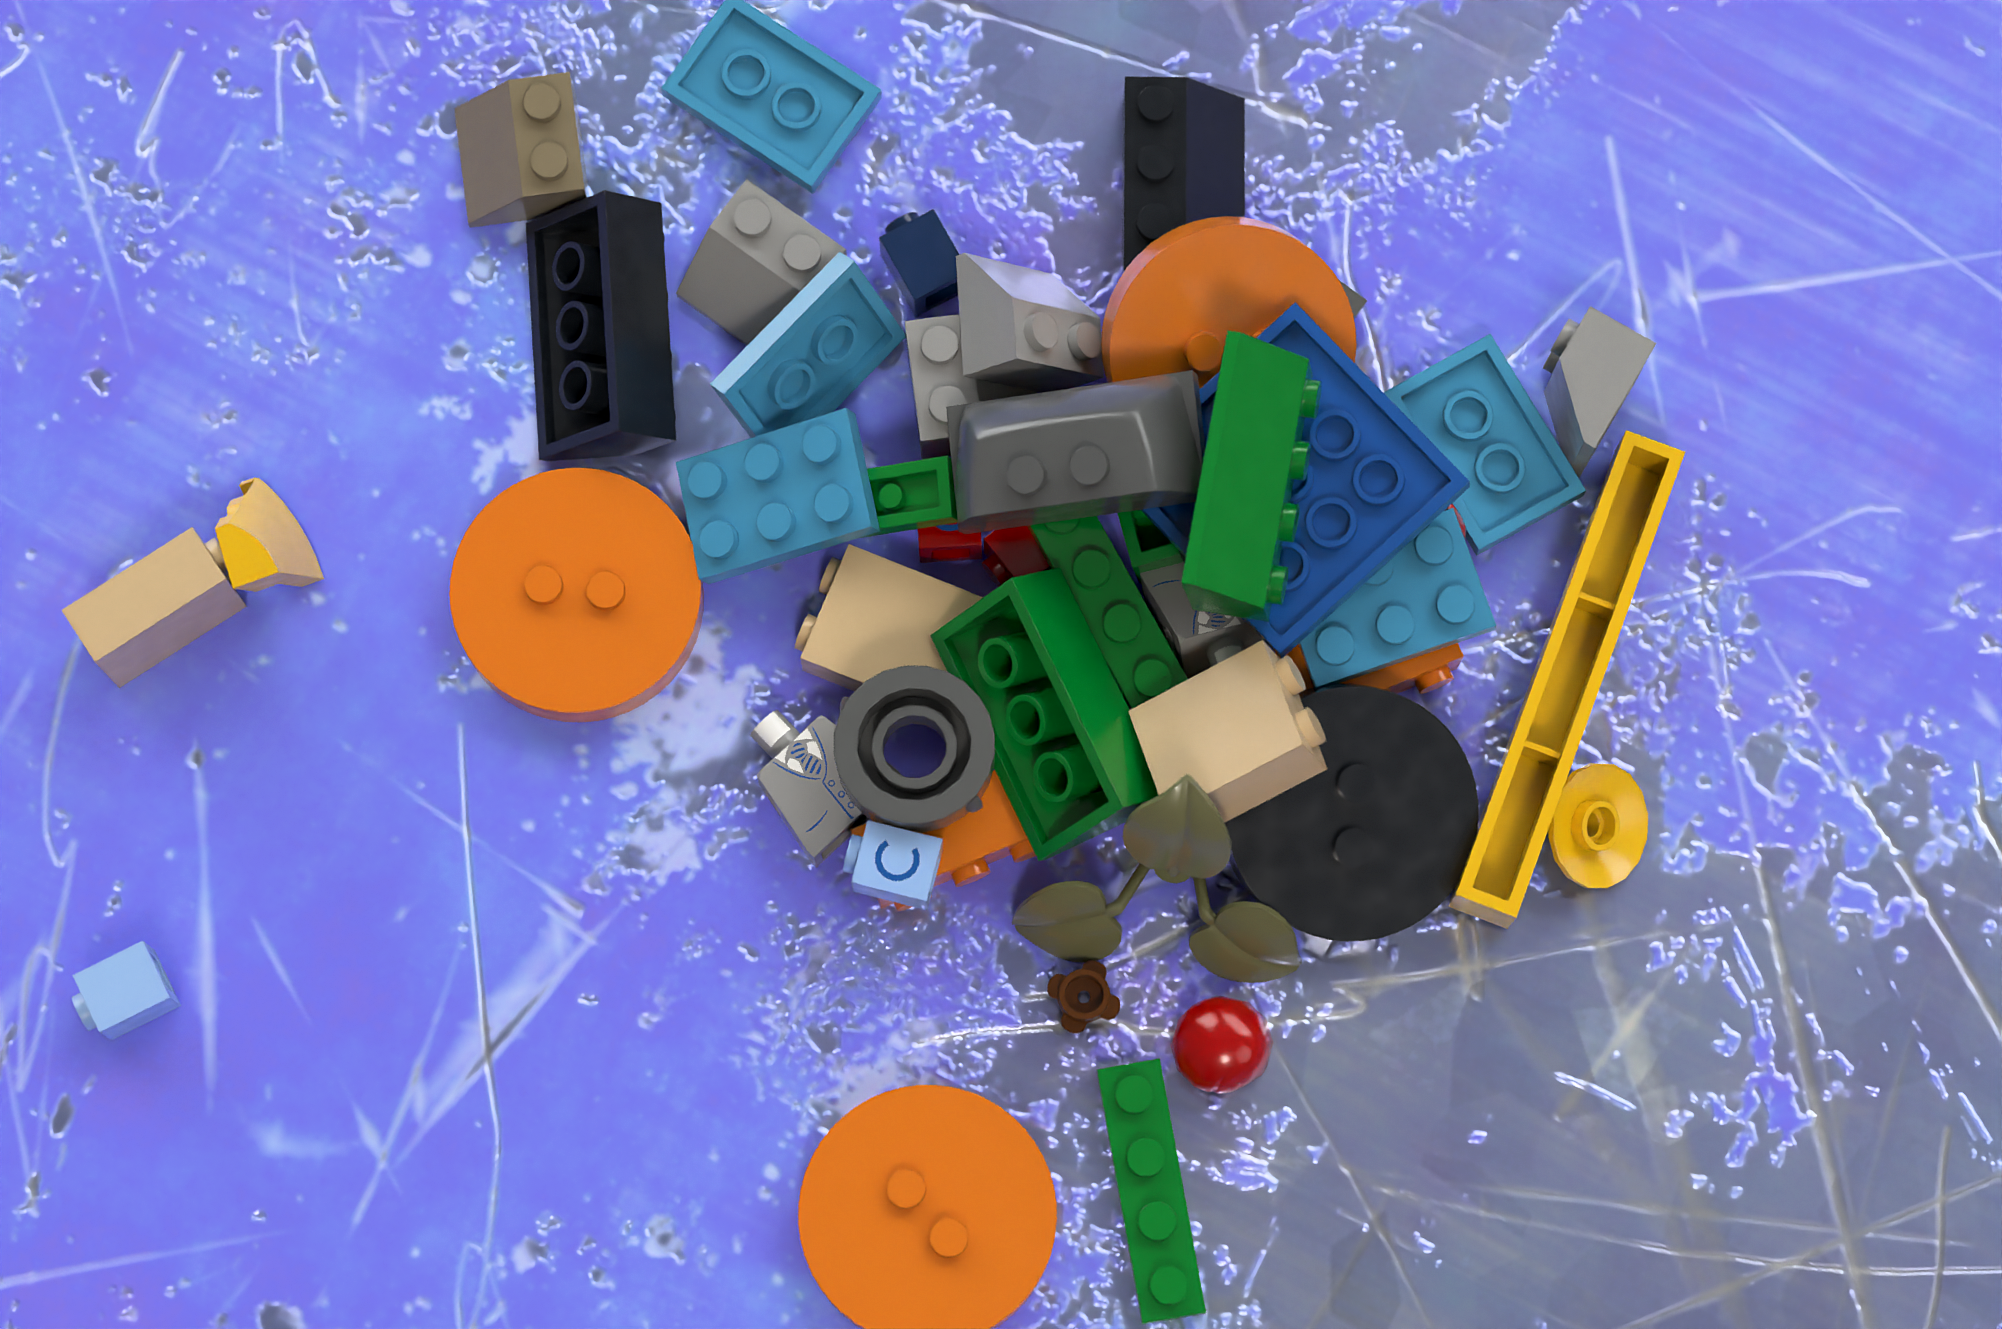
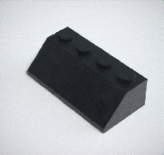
M1125 76L1122 152V274L1135 257L1150 243L1179 226L1212 217H1245V98L1188 77Z
M604 190L527 222L526 240L539 460L561 461L637 455L676 441V413L674 409L672 352L670 347L664 252L665 237L661 202Z

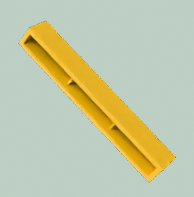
M1628 430L1625 431L1617 445L1480 817L1476 838L1461 878L1454 888L1448 907L1506 929L1516 919L1685 451Z

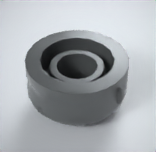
M905 665L885 670L866 680L850 697L845 696L842 698L839 707L840 714L834 731L835 763L840 783L847 796L866 817L874 822L913 832H929L944 828L963 818L968 812H977L983 808L980 799L989 786L995 766V734L990 715L983 702L964 681L947 671L933 667ZM910 724L926 725L936 730L943 738L946 746V755L941 765L931 774L920 778L904 777L894 772L886 763L884 757V747L890 735L900 727Z

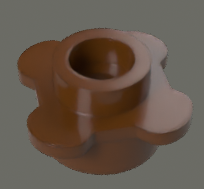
M1094 960L1087 961L1083 964L1082 969L1075 970L1067 976L1056 974L1048 982V995L1057 1000L1063 1014L1061 1026L1069 1033L1079 1034L1084 1031L1086 1024L1101 1018L1107 1021L1113 1020L1120 1011V1000L1110 993L1109 986L1105 980L1107 970L1102 963ZM1082 991H1086L1090 995V1000L1086 1003H1081L1078 1000V994Z

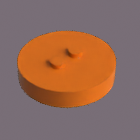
M1223 216L1201 219L1179 226L1150 243L1135 257L1118 280L1110 296L1102 325L1101 352L1107 382L1110 383L1193 370L1198 374L1200 389L1220 371L1227 330L1241 332L1256 338L1295 302L1355 363L1356 328L1353 312L1340 281L1330 267L1307 245L1287 231L1272 224L1245 217Z
M564 468L542 472L525 478L498 494L481 510L465 532L457 549L450 577L449 596L454 627L468 658L482 679L497 694L519 709L539 717L562 722L582 723L613 718L634 710L658 695L671 683L688 660L696 644L704 612L703 581L699 580L693 544L676 514L662 499L636 481L616 473L592 468Z
M915 1085L886 1091L866 1100L844 1115L828 1131L812 1155L803 1178L798 1204L800 1241L813 1277L831 1304L844 1317L861 1329H995L1023 1306L1039 1284L1050 1260L1057 1225V1203L1052 1177L1044 1156L1026 1129L1012 1115L988 1099L966 1090L941 1085Z

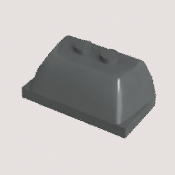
M1193 370L946 407L958 530L963 534L1196 502L1206 447L1198 374Z

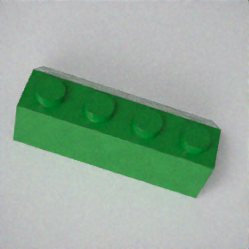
M1228 330L1181 584L1193 610L1269 622L1272 604L1282 605L1286 593L1288 567L1279 566L1283 541L1293 543L1296 536L1299 504H1292L1290 500L1294 479L1304 481L1306 478L1311 445L1310 442H1304L1301 439L1305 417L1316 419L1322 382L1312 379L1313 374L1308 358L1241 332Z
M1060 567L1010 578L930 635L947 672L964 681L980 697L990 715L995 734L994 769L1038 861L1051 858L1125 823L1129 815L1136 808L1158 796L1130 718L1127 703Z

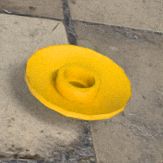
M1589 763L1573 771L1568 776L1548 832L1554 860L1568 879L1584 888H1609L1626 879L1640 861L1647 841L1648 811L1643 792L1628 772L1614 764Z

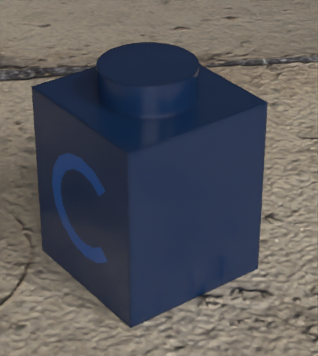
M934 209L921 216L917 212H910L892 221L885 228L886 234L879 237L880 256L916 318L958 296L956 256L959 253Z

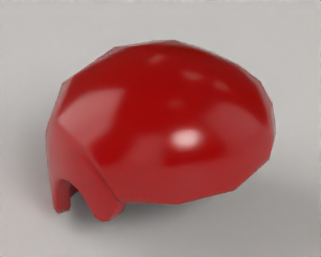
M1225 996L1207 998L1190 1007L1179 1018L1171 1041V1049L1177 1070L1194 1087L1206 1092H1215L1216 1094L1234 1092L1262 1076L1268 1066L1273 1046V1039L1267 1019L1249 1002Z

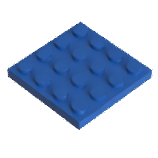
M1296 302L1256 339L1309 359L1313 374L1312 379L1322 382L1319 409L1316 419L1305 417L1301 441L1310 442V458L1305 480L1294 479L1290 503L1299 504V519L1294 542L1283 541L1279 566L1288 567V580L1283 604H1272L1269 622L1243 618L1280 658L1285 657L1470 487V481ZM1220 371L1199 389L1205 447ZM1196 502L1142 509L1141 511L1186 558Z

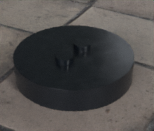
M1353 683L1331 684L1306 689L1298 694L1304 709L1309 707L1313 711L1324 731L1326 742L1320 744L1319 748L1327 770L1225 822L1231 840L1229 863L1240 883L1258 903L1271 907L1283 916L1292 927L1302 932L1324 939L1346 942L1366 941L1395 934L1411 927L1435 910L1449 896L1461 878L1477 835L1479 821V802L1472 769L1464 751L1448 728L1424 707L1406 697L1381 688Z

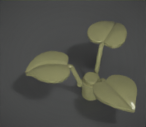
M1189 774L1182 777L1162 794L1141 804L1127 818L1123 828V842L1131 856L1139 862V865L1115 901L1107 904L1103 892L1092 883L1064 881L1044 887L1029 896L1017 907L1012 919V925L1015 926L1018 933L1053 956L1071 962L1082 963L1103 959L1119 946L1122 938V927L1113 916H1117L1124 911L1148 871L1154 869L1159 878L1170 883H1181L1189 879V877L1193 878L1199 915L1206 924L1196 928L1191 933L1189 947L1197 961L1208 971L1232 981L1257 983L1289 975L1302 964L1296 935L1291 925L1271 907L1257 902L1240 901L1223 906L1217 915L1211 909L1205 878L1217 875L1226 867L1231 855V840L1216 806Z

